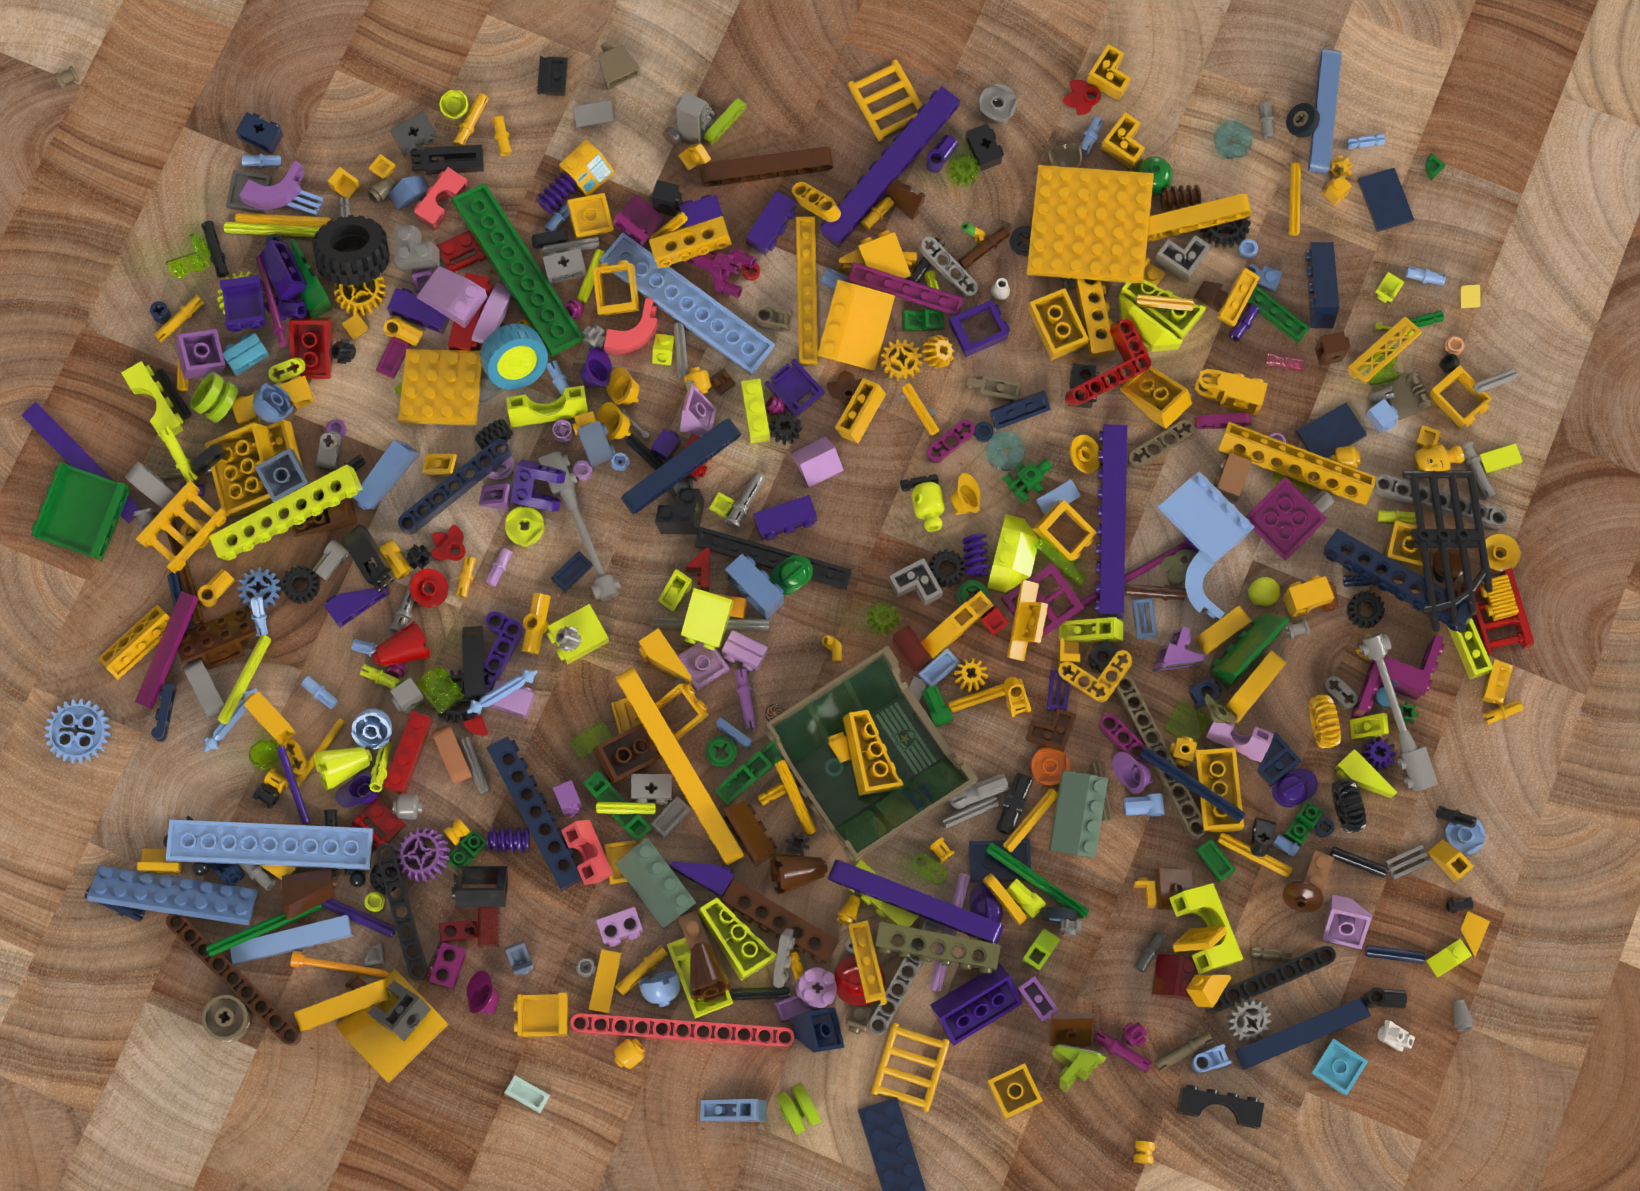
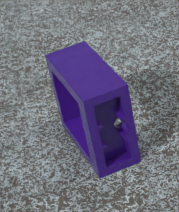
M992 300L949 319V326L965 358L1008 338L1009 326L1006 321H1002L1000 308L997 304L994 305ZM989 310L1000 332L971 344L961 322Z

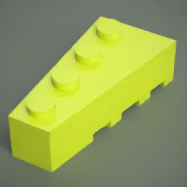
M1144 280L1143 284L1126 283L1119 296L1124 294L1135 304L1138 294L1181 298L1174 295L1173 292L1160 289L1155 284ZM1194 304L1192 311L1138 306L1181 340L1187 336L1206 310V307Z
M715 898L699 909L698 915L741 981L776 960L777 954L771 951L760 938L755 936L718 898Z

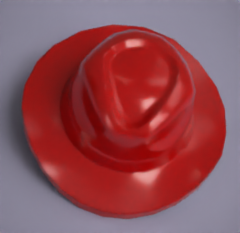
M855 955L843 959L834 974L837 996L845 1003L854 1006H865L873 1003H866ZM878 963L879 969H880V973H881V977H882L883 986H884V985H885V973H884V971H883L881 965Z

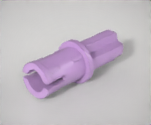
M501 548L495 563L492 562L493 567L485 580L488 585L493 587L497 585L503 571H506L505 567L513 552L506 548Z

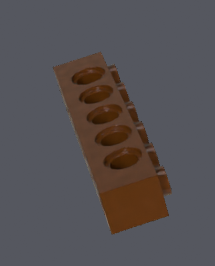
M733 879L721 899V902L732 913L737 911L742 914L741 918L749 923L754 921L759 924L758 928L766 933H769V931L777 935L775 938L779 941L780 935L785 929H800L803 934L800 938H795L793 948L802 954L804 952L812 955L811 959L819 964H822V962L827 964L839 943L838 939ZM741 898H747L750 904L743 908L739 906L738 902ZM759 908L767 910L768 913L764 918H759L756 915V911ZM775 919H783L785 925L782 928H776L773 924ZM811 939H817L820 942V946L813 949L809 946L808 942Z

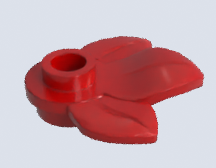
M1071 80L1070 87L1073 92L1066 95L1063 102L1069 107L1076 108L1077 115H1085L1091 111L1093 105L1099 103L1101 93L1097 88L1090 87L1084 80ZM1088 95H1093L1095 98L1089 99Z
M452 525L448 534L442 532H434L432 534L433 543L436 548L430 553L434 559L439 561L447 559L459 561L465 556L466 550L462 544L464 535L459 527ZM454 549H459V553L456 555H454L452 551Z

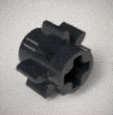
M341 339V341H336L332 346L331 354L334 359H338L337 363L346 364V362H351L354 359L356 349L354 344H350V340Z
M414 544L412 548L407 550L408 553L405 560L410 563L413 569H416L417 566L423 569L430 563L429 556H431V553L427 551V547L424 545L418 547Z
M792 832L791 840L786 839L785 841L790 844L786 851L792 850L793 855L800 853L801 856H804V849H810L808 845H805L809 838L804 839L802 832L796 836ZM795 840L799 843L802 842L801 848L793 847Z

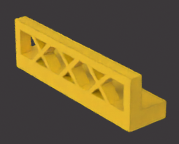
M1407 317L1402 318L1348 366L1349 375L1354 380L1358 377L1366 384L1421 335L1422 331ZM1411 329L1414 331L1411 336H1404ZM1399 341V347H1397L1396 349H1390L1395 343ZM1385 354V359L1382 362H1375ZM1371 366V371L1366 376L1362 375Z
M156 605L97 659L119 680L160 642L170 617Z
M868 920L850 924L848 928L866 1003L880 1000L881 1005L887 1004V999Z

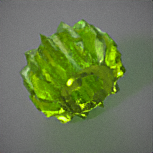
M964 153L961 154V158L955 156L954 161L949 163L950 169H948V174L952 175L951 181L957 180V186L961 182L964 183L965 187L968 185V182L974 184L975 179H978L980 176L978 172L981 170V167L977 165L978 160H972L971 154L968 158H965Z
M881 601L878 602V608L872 605L871 610L873 612H867V616L870 618L867 620V624H873L871 631L878 628V635H881L882 630L885 631L886 635L889 634V629L895 631V625L900 623V620L896 619L900 616V613L894 612L896 606L894 605L889 608V602L882 606ZM882 615H886L884 622L880 621Z

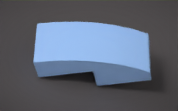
M1071 479L1036 499V502L1045 515L1057 501L1065 500L1069 504L1081 497Z

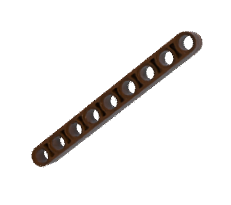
M169 914L167 916L166 925L282 1042L288 1046H295L300 1042L301 1033L222 953L214 956H209L208 954L201 955L202 947L212 943L185 916ZM180 917L182 920L180 926L173 927V920ZM194 931L196 934L195 939L187 941L188 933ZM218 960H223V968L216 970L215 963ZM232 974H237L238 981L230 984L229 977ZM247 988H251V997L244 998V990ZM261 1002H265L267 1004L266 1010L261 1013L258 1012V1005ZM279 1016L281 1018L280 1025L273 1027L272 1019ZM289 1031L295 1032V1038L292 1041L286 1040V1034Z

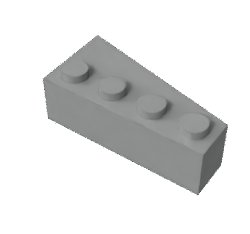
M685 92L683 97H679L675 104L677 108V130L683 140L692 144L702 143L704 135L710 128L716 114L705 100Z

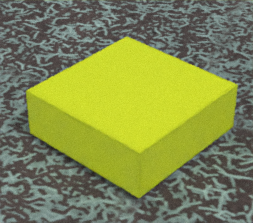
M718 492L709 510L725 518L729 515L732 505L736 501Z

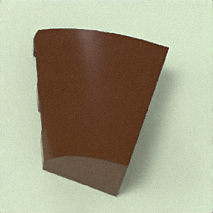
M896 178L890 183L884 194V197H890L894 205L912 220L918 215L919 207L924 203L926 196L922 192L918 195L915 194L911 186L905 185Z

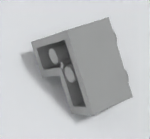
M415 225L395 226V264L402 271L438 268L440 249L433 242L421 243L422 233Z
M1195 235L1187 247L1182 249L1168 239L1157 253L1155 262L1187 283L1207 256L1211 245Z
M924 558L889 576L888 582L897 599L913 590L917 592L924 607L942 598L943 591Z

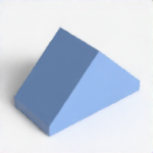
M422 176L402 178L388 195L397 210L400 211L425 197L429 187Z

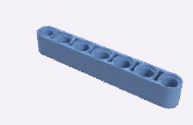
M1322 49L1320 54L1315 108L1319 112L1320 121L1311 137L1309 172L1328 174L1330 168L1341 63V51Z

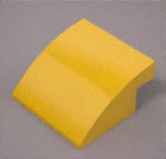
M284 419L268 426L254 422L205 443L206 449L214 444H220L225 451V456L211 467L220 506L228 516L255 512L274 503L255 466L289 448L294 450L302 465L292 424Z
M396 969L387 978H384L387 988L393 981H396L420 997L431 1008L405 1042L367 1014L371 1007L345 1016L335 1026L388 1083L449 1025ZM389 990L391 999L375 1005L385 1013L390 1012L400 1000Z

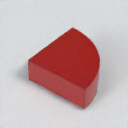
M482 715L463 722L465 728L470 733L478 736L489 735Z

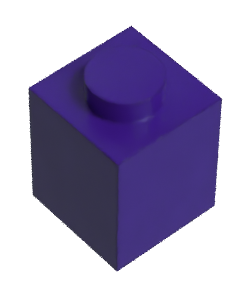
M663 429L652 445L651 451L660 459L668 462L681 445L679 435L672 430L667 431Z

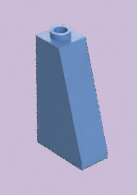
M393 440L362 483L363 489L358 491V494L353 497L357 500L356 504L364 510H374L420 453L406 442Z

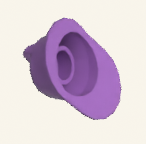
M1126 752L1115 754L1112 760V769L1115 776L1130 792L1134 794L1141 793L1145 786L1153 782L1150 768L1145 762L1136 761Z

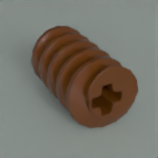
M1180 185L1178 190L1176 186H1171L1170 190L1168 186H1164L1160 193L1161 210H1164L1165 205H1168L1169 210H1172L1173 204H1175L1177 209L1180 208L1181 204H1183L1184 208L1188 207V204H1191V206L1196 205V203L1201 204L1199 185H1194L1193 189L1191 185H1187L1186 189H1184L1183 185Z

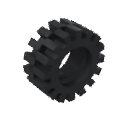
M499 419L482 428L483 430L479 431L475 436V440L483 450L496 439H504L508 442L507 440L511 439L513 432L504 419Z
M944 549L943 552L941 550L938 551L937 554L933 555L929 563L930 570L938 584L942 585V587H952L953 584H958V581H961L964 574V560L960 558L958 553L955 554L953 550L951 552L948 549ZM942 562H950L954 566V572L950 575H943L939 571V565Z
M297 566L295 569L294 567L290 568V572L286 571V576L282 578V587L288 599L298 604H301V602L305 604L308 603L307 600L309 599L312 601L314 595L317 596V590L320 588L318 585L319 580L311 569H308L306 566H303V568ZM298 578H305L308 581V587L302 592H298L293 588V583Z
M1367 590L1366 592L1361 591L1355 594L1349 601L1347 615L1350 616V621L1353 620V625H1359L1358 628L1365 627V629H1368L1369 627H1374L1384 616V601L1381 602V597L1375 596V592L1371 594ZM1361 603H1369L1372 606L1373 614L1371 616L1365 617L1360 614L1358 608Z

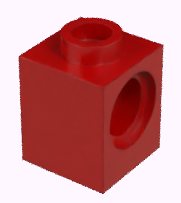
M996 604L981 617V621L992 635H995L1009 624L1007 617Z

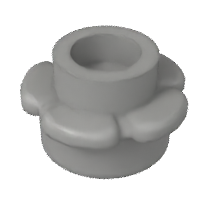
M590 958L580 959L578 966H576V972L583 978H589L596 971L595 962Z

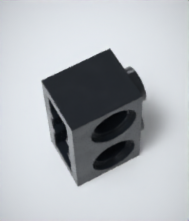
M1073 363L1069 390L1087 381L1080 377L1081 374H1087L1090 379L1099 375V372H1096V365ZM1075 392V397L1077 400H1079V396ZM1097 397L1074 407L1091 408L1093 402L1097 401Z

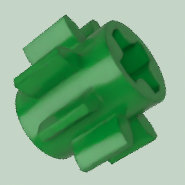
M1408 701L1404 703V706L1399 704L1402 714L1406 711L1409 713L1408 716H1403L1405 725H1407V722L1413 725L1415 723L1413 717L1419 715L1414 710L1416 705H1408Z

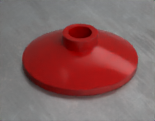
M431 568L422 569L410 581V594L418 605L425 608H434L442 604L447 598L448 583L444 575L439 571ZM425 586L430 588L429 593L425 592Z

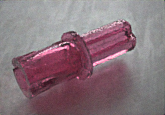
M1267 353L1265 365L1279 367L1282 370L1290 369L1302 372L1305 367V361L1288 358L1287 355L1278 356Z

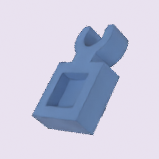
M1251 264L1249 270L1254 271L1260 277L1257 286L1276 292L1282 272L1266 266L1259 270L1256 265Z

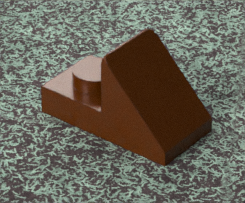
M1203 281L1194 298L1219 312L1228 293L1221 290L1223 285L1220 283Z

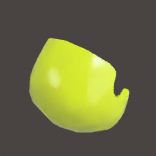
M448 90L439 102L441 112L451 119L461 118L467 113L469 107L468 98L460 90Z
M1269 577L1256 579L1250 584L1248 589L1249 599L1254 605L1271 606L1278 601L1281 595L1278 582Z

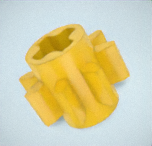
M1339 155L1336 159L1330 161L1332 167L1329 171H1332L1333 178L1341 175L1346 178L1347 175L1353 174L1351 168L1354 164L1349 160L1350 157L1343 158L1342 155Z

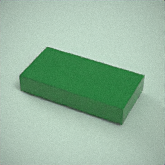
M1211 838L1194 850L1219 883L1236 870Z

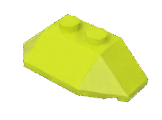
M1124 294L1119 296V319H1129L1132 321L1146 350L1148 349L1150 352L1178 350L1181 347L1183 340L1129 300Z
M1005 514L987 589L1007 593L1020 585L1022 580H1028L1031 577L1040 539L1024 518Z

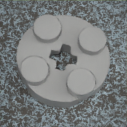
M996 84L993 87L984 89L979 98L980 114L991 122L1006 123L1014 115L1017 108V99L1012 89L1002 84ZM1001 100L1003 106L995 107L993 101Z

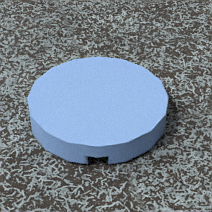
M1478 819L1474 828L1460 824L1453 825L1452 822H1449L1444 831V839L1461 851L1463 855L1467 856L1476 853L1483 846L1485 830Z

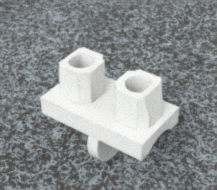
M1385 1020V1025L1378 1030V1039L1397 1051L1402 1052L1404 1047L1411 1049L1415 1037L1409 1035V1032L1393 1022Z

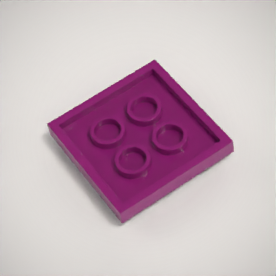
M1284 477L1246 516L1255 527L1254 530L1285 561L1328 519L1287 477Z

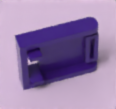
M793 359L791 363L795 367L794 369L787 363L770 377L771 381L775 384L774 386L769 381H766L764 384L775 397L778 396L782 399L784 407L791 414H795V418H797L823 396L825 391L798 361ZM810 392L813 396L800 406L797 402Z

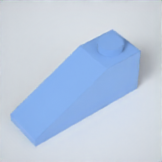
M758 1099L701 1100L700 1121L766 1122L767 1101Z

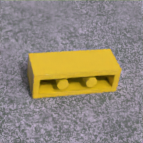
M862 378L835 427L843 438L857 444L860 442L886 395L881 386Z

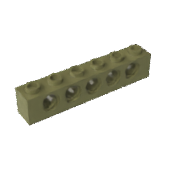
M880 922L875 948L879 949L878 952L883 954H891L892 951L899 953L898 956L904 958H911V955L918 956L919 960L931 962V959L939 960L941 965L951 966V963L959 964V968L971 970L972 967L980 968L979 972L991 974L992 971L997 970L1001 945ZM900 936L903 943L900 946L893 945L891 942L892 937ZM914 940H920L923 943V947L916 950L912 947L911 943ZM936 943L942 945L943 952L939 954L934 953L932 945ZM955 947L961 948L963 956L959 958L953 956L952 949ZM975 951L981 952L983 960L975 961L972 953Z

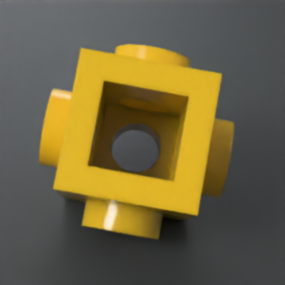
M1182 736L1177 738L1175 743H1171L1169 752L1172 754L1171 756L1176 765L1186 767L1190 766L1193 760L1196 761L1195 751L1199 749H1196L1197 743L1193 742L1192 738ZM1182 748L1189 750V752L1184 753Z

